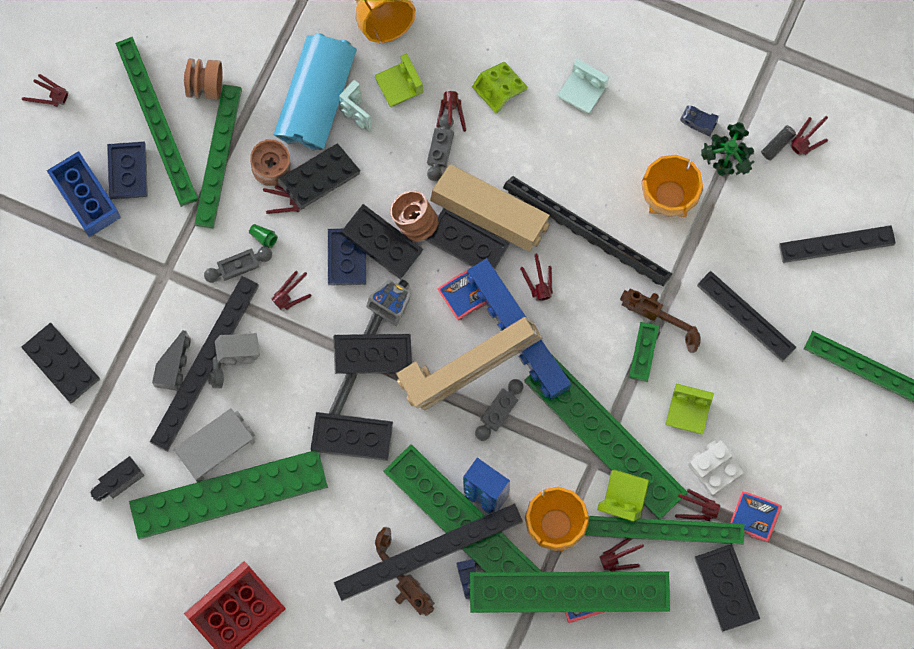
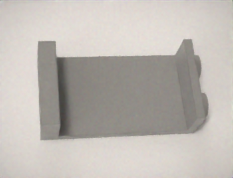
M230 408L174 448L176 454L197 482L204 480V474L250 442L253 445L255 443L253 439L255 436L254 432L249 426L245 428L242 424L244 419L238 411L234 413Z

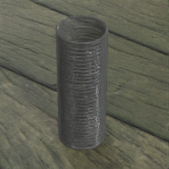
M786 125L761 151L762 155L771 161L796 135L795 130Z

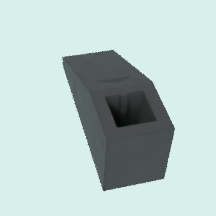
M182 330L156 363L152 380L154 387L177 391L178 386H181L183 382L181 371L187 362L185 352L186 349H189L191 338L187 331Z

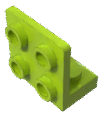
M407 53L400 56L401 63L375 75V79L389 107H393L423 93V84Z
M506 62L481 72L472 85V88L495 113L501 111L508 99L526 91L528 88Z
M676 383L666 426L702 435L714 393Z
M612 470L605 500L599 502L597 510L631 521L641 518L649 480L618 470Z

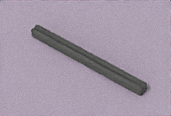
M373 312L364 334H376L382 317ZM358 374L345 375L329 414L340 415Z

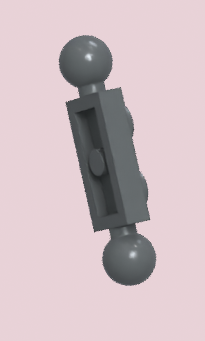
M447 114L439 119L441 129L435 128L427 159V164L432 166L427 171V176L431 181H438L442 176L440 167H447L454 136L453 130H449L453 126L454 120L452 118V125H448Z
M261 247L254 254L251 248L217 262L219 268H208L204 272V278L209 283L216 282L221 275L224 281L259 268L257 261H269L272 258V251L268 247Z
M513 379L509 382L508 391L504 388L501 389L480 419L485 424L479 426L475 431V436L478 440L486 441L489 439L490 429L497 431L518 402L514 395L521 393L523 390V383L519 379Z

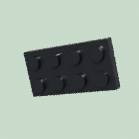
M337 143L280 177L278 183L297 206L303 209L359 175L361 170Z
M362 204L340 232L343 237L400 280L424 250L364 204Z
M445 208L442 209L438 216L439 223L437 229L431 236L425 239V241L472 267L487 258L494 270L509 247L508 242Z
M51 322L21 346L70 404L100 380L98 375Z
M351 334L333 336L335 374L398 373L412 364L411 334Z
M316 412L310 450L388 461L393 421Z
M732 544L694 557L722 632L760 619Z

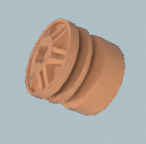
M188 59L184 72V87L187 98H192L194 94L196 98H200L202 90H204L206 99L219 100L223 79L222 61L208 60L204 68L201 59H198L197 63H195V59Z
M266 139L259 142L253 148L250 155L252 173L254 178L261 184L276 186L279 184V178L290 172L291 164L288 149L277 140ZM270 163H274L271 168H268Z
M419 191L404 192L391 205L390 214L401 232L412 241L425 240L437 229L439 223L438 215L424 194Z

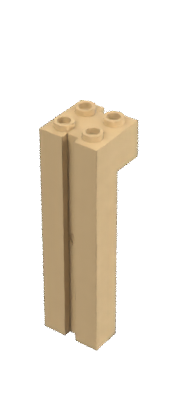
M523 317L432 374L426 365L420 368L417 362L412 363L396 373L399 377L397 382L403 390H406L408 394L406 398L411 406L427 410L543 338L534 322Z

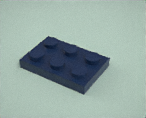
M145 141L107 144L109 198L148 197Z
M343 228L328 229V285H366V253L340 234Z

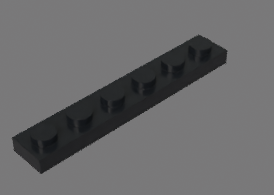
M892 225L784 242L779 244L782 262L787 263L893 246L896 242Z
M712 271L697 284L704 293L782 362L796 349L792 342Z

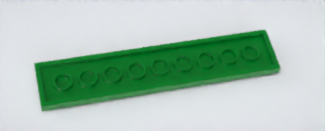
M555 357L554 359L571 383L569 390L550 400L548 396L545 397L539 388L541 385L538 380L534 381L529 375L524 380L529 388L611 471L618 470L649 480L644 505L657 519L664 517L682 499L678 497L679 494L685 496L688 494Z
M412 444L383 471L445 533L485 517ZM502 532L462 549L471 559H474V562L484 572H542Z
M309 451L131 500L129 504L137 537L140 540L328 488L319 452Z
M669 571L470 572V613L670 612Z

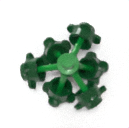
M737 122L734 125H728L727 129L730 131L729 136L732 140L729 141L727 136L720 137L714 134L711 137L712 145L708 146L707 143H704V148L701 149V156L703 160H707L708 165L711 164V160L716 159V153L726 154L725 159H719L718 163H713V168L717 170L718 175L734 174L733 164L729 160L730 156H733L739 162L735 166L738 170L735 173L736 175L740 173L744 175L752 170L751 165L754 163V160L750 162L749 157L754 154V149L747 147L743 142L739 145L736 143V140H742L744 136L747 137L749 135V131L745 129L743 123Z

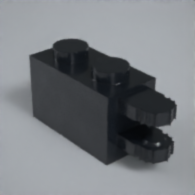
M129 456L98 479L100 483L94 489L92 488L90 492L91 497L97 502L102 501V499L109 495L114 499L145 475L131 456Z

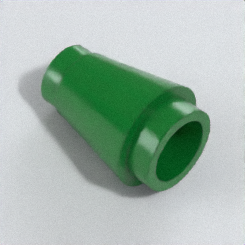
M253 224L249 229V234L263 247L272 248L278 239L275 231Z

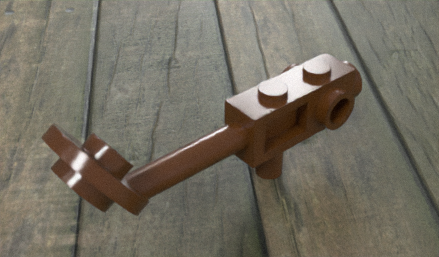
M631 288L629 291L624 290L620 298L622 306L654 322L659 317L687 331L685 343L688 351L695 353L698 350L701 337L696 326H691L662 311L663 304L657 302L658 294L653 293L649 298Z
M383 527L375 540L376 551L382 561L390 558L385 553L392 540L389 527ZM411 574L397 577L399 583L396 587L401 592L395 598L398 604L407 599L419 615L424 614L428 616L434 611L433 605L435 603L432 601L431 596L422 589L420 583Z

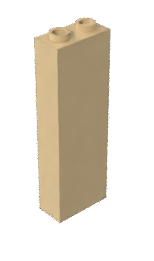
M449 164L432 190L431 202L528 252L534 246L537 247L542 238L540 235L542 233L545 234L550 226V223H548L549 214Z

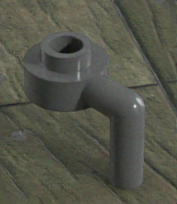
M217 356L213 358L212 373H209L208 382L212 385V388L221 389L224 382L221 364L224 363H218Z

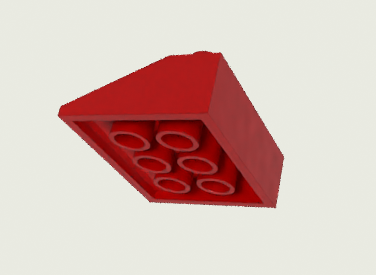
M243 561L187 610L184 615L214 649H241L286 608L251 567Z

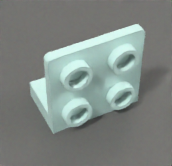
M576 59L573 64V71L559 91L558 97L583 112L590 114L608 86L609 76Z
M353 80L339 95L341 112L347 118H353L361 129L365 128L370 131L372 129L370 115L358 107L361 102L360 84Z

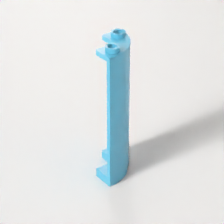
M321 33L307 35L273 134L275 137L285 143L299 142L311 150L324 149L340 102L339 95L344 90L357 51L355 47L351 46L349 41L326 37Z

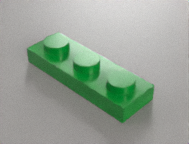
M640 322L629 375L630 379L648 382L659 325Z

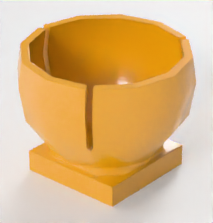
M356 0L355 19L358 28L369 41L385 43L396 40L408 31L415 20L416 10L412 0Z
M679 155L661 156L647 167L641 183L644 199L649 205V213L662 214L667 217H686L687 212L698 204L703 192L700 170L692 161L690 162V159Z
M559 486L543 489V492L541 490L529 502L524 517L528 534L539 546L553 551L559 550L560 552H563L564 549L572 548L585 536L589 524V516L583 500L574 491Z

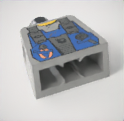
M403 279L398 284L391 280L386 281L369 296L366 308L397 326L411 297V293L407 291L410 287L409 283Z

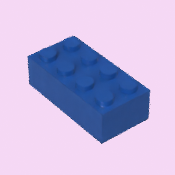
M79 151L46 170L88 237L121 218L118 210Z
M477 457L463 476L465 497L473 503L477 501L482 505L481 509L488 514L494 513L502 507L509 497L510 480Z

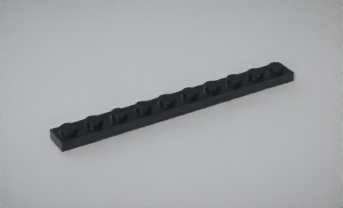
M512 176L505 182L503 188L509 194L517 196L525 203L549 214V217L553 218L558 224L566 226L574 234L587 239L590 244L596 245L603 249L605 253L618 258L621 263L631 266L639 274L652 279L655 284L664 287L670 280L671 272L518 178Z
M241 276L152 436L151 444L167 452L170 449L207 382L209 373L213 370V358L217 356L215 340L220 335H232L259 287L258 283Z
M514 503L333 583L341 602L521 524L523 520Z

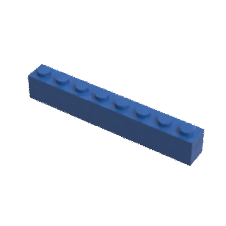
M487 258L467 270L468 277L466 279L471 287L475 286L478 291V298L482 303L485 302L489 307L487 308L488 313L499 322L497 325L500 331L526 317ZM542 340L520 352L518 356L524 366L528 365L531 370L529 371L530 376L534 381L538 380L541 385L539 388L545 397L548 396L550 400H553L571 388L570 381Z

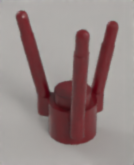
M38 74V77L49 85L36 79L33 82L51 91L49 98H52V101L22 97L23 101L50 104L58 107L59 104L64 105L69 92L43 75Z
M455 91L444 92L436 127L440 126L439 119L443 115L444 107L448 109V125H452V110L457 107L462 129L466 132L461 100L458 99V93Z
M828 116L820 120L805 137H801L812 120L811 117L807 119L796 137L791 141L790 147L796 154H804L806 156L810 151L828 142L826 138L809 147L810 142L808 140L828 119Z
M276 185L275 189L277 190L263 188L264 192L290 198V205H293L291 208L267 210L266 214L300 211V208L283 187Z
M536 253L534 256L539 284L535 285L536 288H534L525 269L521 267L520 270L531 290L532 297H536L537 301H544L552 297L551 294H553L552 267L548 266L547 286V283L543 281L540 261Z
M295 271L279 291L274 294V297L271 298L280 310L283 308L288 310L290 307L312 296L308 294L289 303L291 298L288 293L307 276V272H304L287 288L298 274Z
M687 489V492L704 502L682 494L678 495L679 498L702 506L701 513L704 515L676 514V518L701 519L709 522L711 518H717L720 504L715 503L714 500L708 499L691 489Z
M627 538L613 548L603 552V555L599 557L604 570L614 572L616 570L640 567V564L616 566V564H619L618 558L643 548L644 544L615 554L614 551L632 540Z

